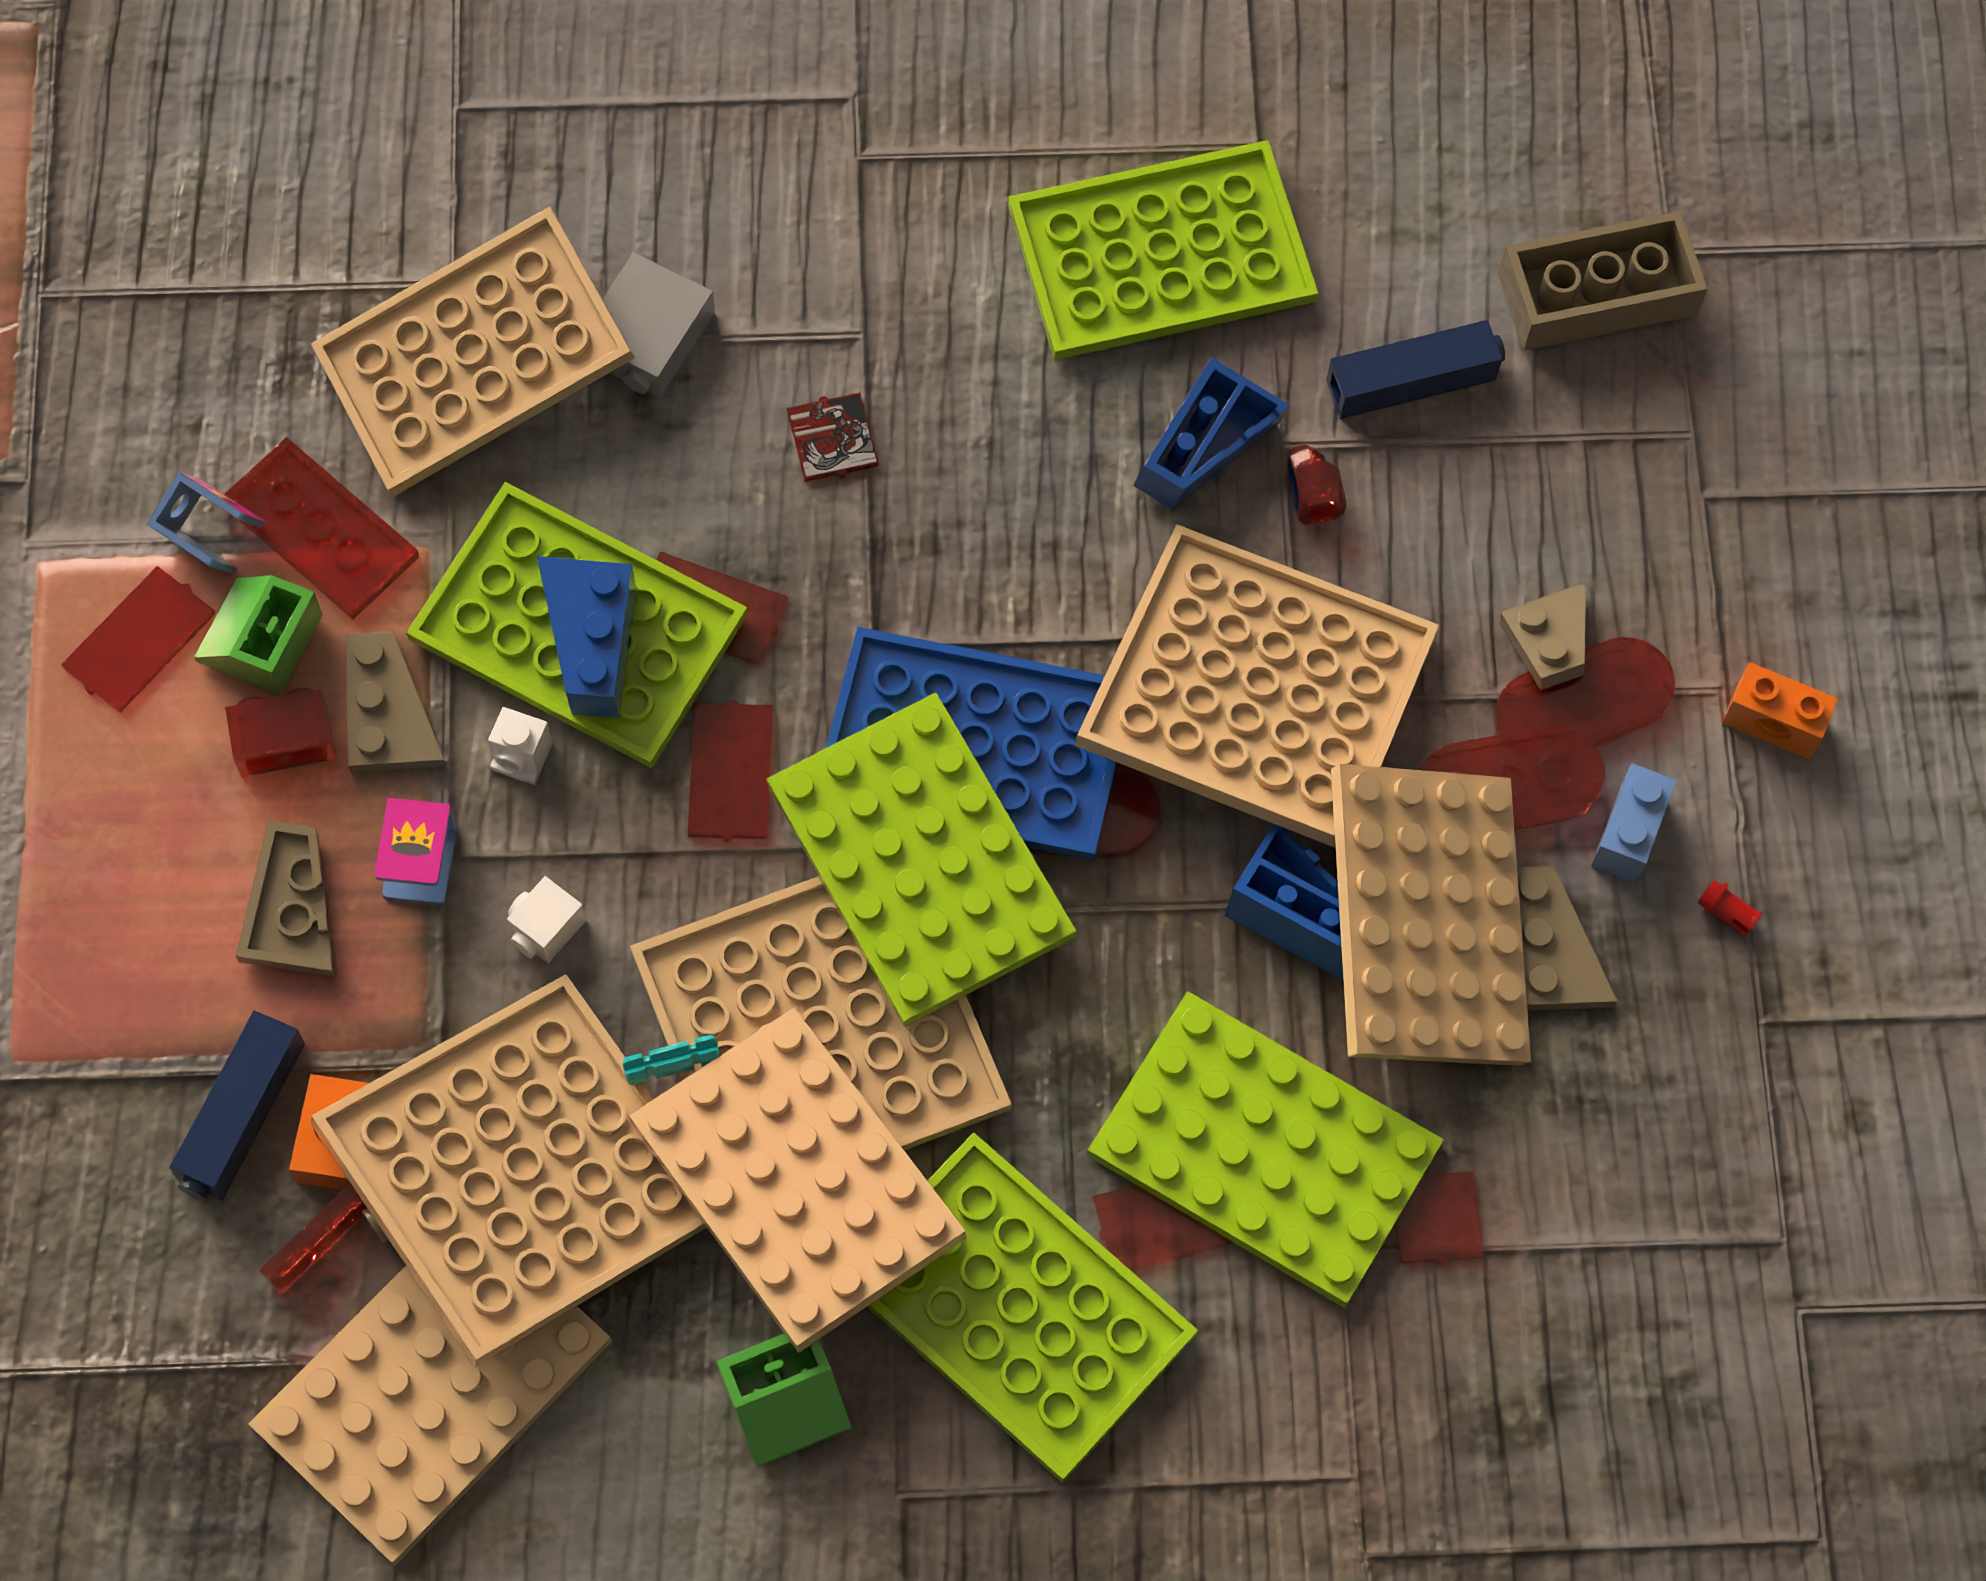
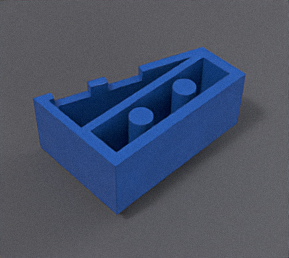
M1211 357L1147 459L1133 486L1173 510L1275 429L1290 405Z
M537 556L571 713L575 715L619 718L637 588L632 564Z
M1273 824L1233 888L1224 916L1343 980L1338 882L1319 864L1321 858L1310 848L1306 851L1287 832L1288 829Z

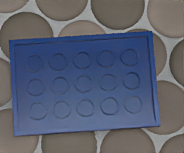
M857 627L825 748L936 692L1027 848L1091 861L1096 859L1118 763L1075 746L1077 734L1105 675Z

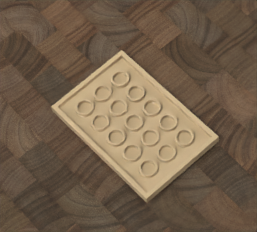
M550 206L311 343L380 477L393 497L635 358Z
M1338 764L1331 768L1348 1057L1515 1066L1530 1063L1531 1053L1511 778Z
M792 1008L629 1115L630 1122L798 1353L967 1239L965 1229L795 1008Z
M405 1266L248 1424L387 1560L396 1566L609 1346L612 1340L606 1332L576 1306L474 1367L408 1267Z

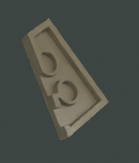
M394 632L346 634L347 745L350 773L446 767Z
M1517 867L1527 1011L1615 1007L1617 999L1555 867Z

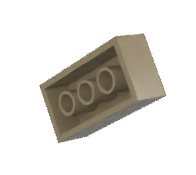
M1681 211L1509 245L1505 247L1498 272L1523 351L1697 316L1707 292V286Z

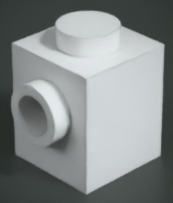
M546 876L530 893L523 892L515 899L509 908V917L507 918L512 935L511 943L525 956L532 959L537 954L548 964L586 922L583 905Z

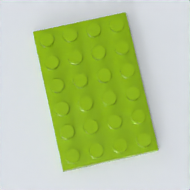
M1268 140L1008 196L1009 211L1054 361L1317 302L1318 290Z
M504 482L407 630L406 635L409 641L652 769L747 618L748 609L727 596ZM537 556L632 564L637 588L619 718L575 715L571 713Z
M936 692L766 778L768 788L904 1027L1076 937V929Z
M1187 991L1088 1148L1087 1156L1334 1303L1346 1308L1444 1139Z
M973 1132L928 1180L935 1192L965 1229L967 1239L867 1307L1063 1483L1197 1336L1198 1329Z

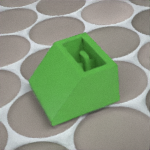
M273 575L236 578L194 656L195 661L281 695L323 616L315 592Z
M782 1334L716 1361L720 1378L756 1468L852 1429L831 1367L819 1339L798 1353L787 1336Z

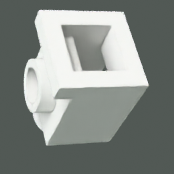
M502 707L488 739L493 756L489 766L490 770L535 785L553 744L548 722Z

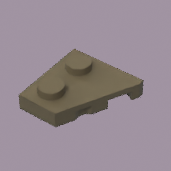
M1583 583L1501 612L1500 624L1540 690L1584 675L1586 587Z

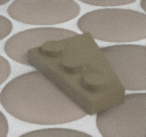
M268 821L236 953L239 963L335 977L319 834L315 827Z

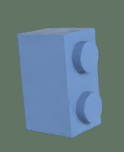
M1633 763L1630 764L1618 791L1591 867L1637 883L1647 863L1676 784V779Z

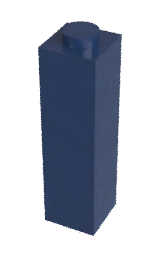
M1484 320L1331 358L1326 381L1340 419L1496 381L1501 362L1505 361V348L1501 337L1493 335L1489 321Z
M253 1010L169 1167L178 1182H180L178 1188L181 1191L203 1201L207 1195L223 1201L305 1046V1042L297 1028Z

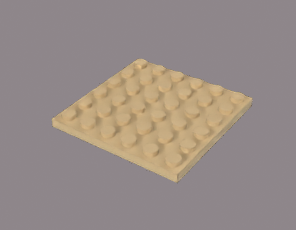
M1176 524L1077 734L1075 746L1336 848L1331 768L1338 764L1382 766L1439 625Z
M819 876L630 946L633 959L667 1046L687 1041L688 1045L695 1043V1038L714 1035L717 1039L720 1055H722L792 1008H795L904 1151L1002 1114L1012 1108V1103L967 996L965 995L904 1027ZM701 1063L694 1064L695 1069L678 1073L680 1080H684L701 1069Z
M567 974L311 1115L312 1127L474 1367L707 1228L630 1122V1114L655 1098L644 1083L629 1085L622 1065L625 1056Z

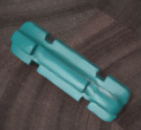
M707 1035L695 1038L694 1044L688 1045V1042L684 1041L650 1050L649 1056L642 1057V1053L625 1057L622 1065L629 1085H637L648 1082L649 1076L655 1075L656 1079L693 1070L695 1069L694 1064L701 1063V1066L704 1067L721 1055L715 1036Z

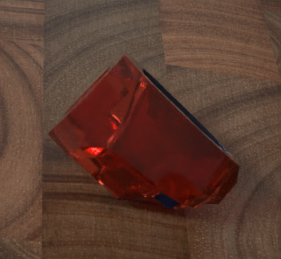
M1306 444L1289 450L1287 456L1288 477L1294 510L1299 521L1304 525L1331 522L1344 515L1347 503L1339 468L1326 462L1324 454H1320L1318 450Z

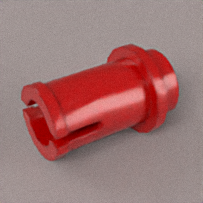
M1713 880L1697 903L1704 907L1702 911L1704 914L1707 915L1708 912H1711L1745 938L1763 913L1755 910L1727 889L1728 883L1724 882L1721 885L1716 880Z

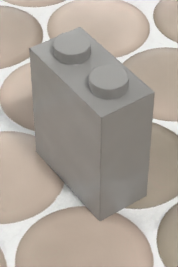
M633 252L604 296L603 301L635 358L613 370L610 374L622 379L635 392L641 394L648 392L661 398L715 314L713 291Z

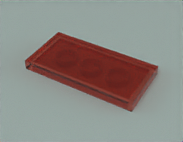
M287 437L224 494L264 520L265 524L262 528L241 520L239 521L353 620L420 557L418 550Z

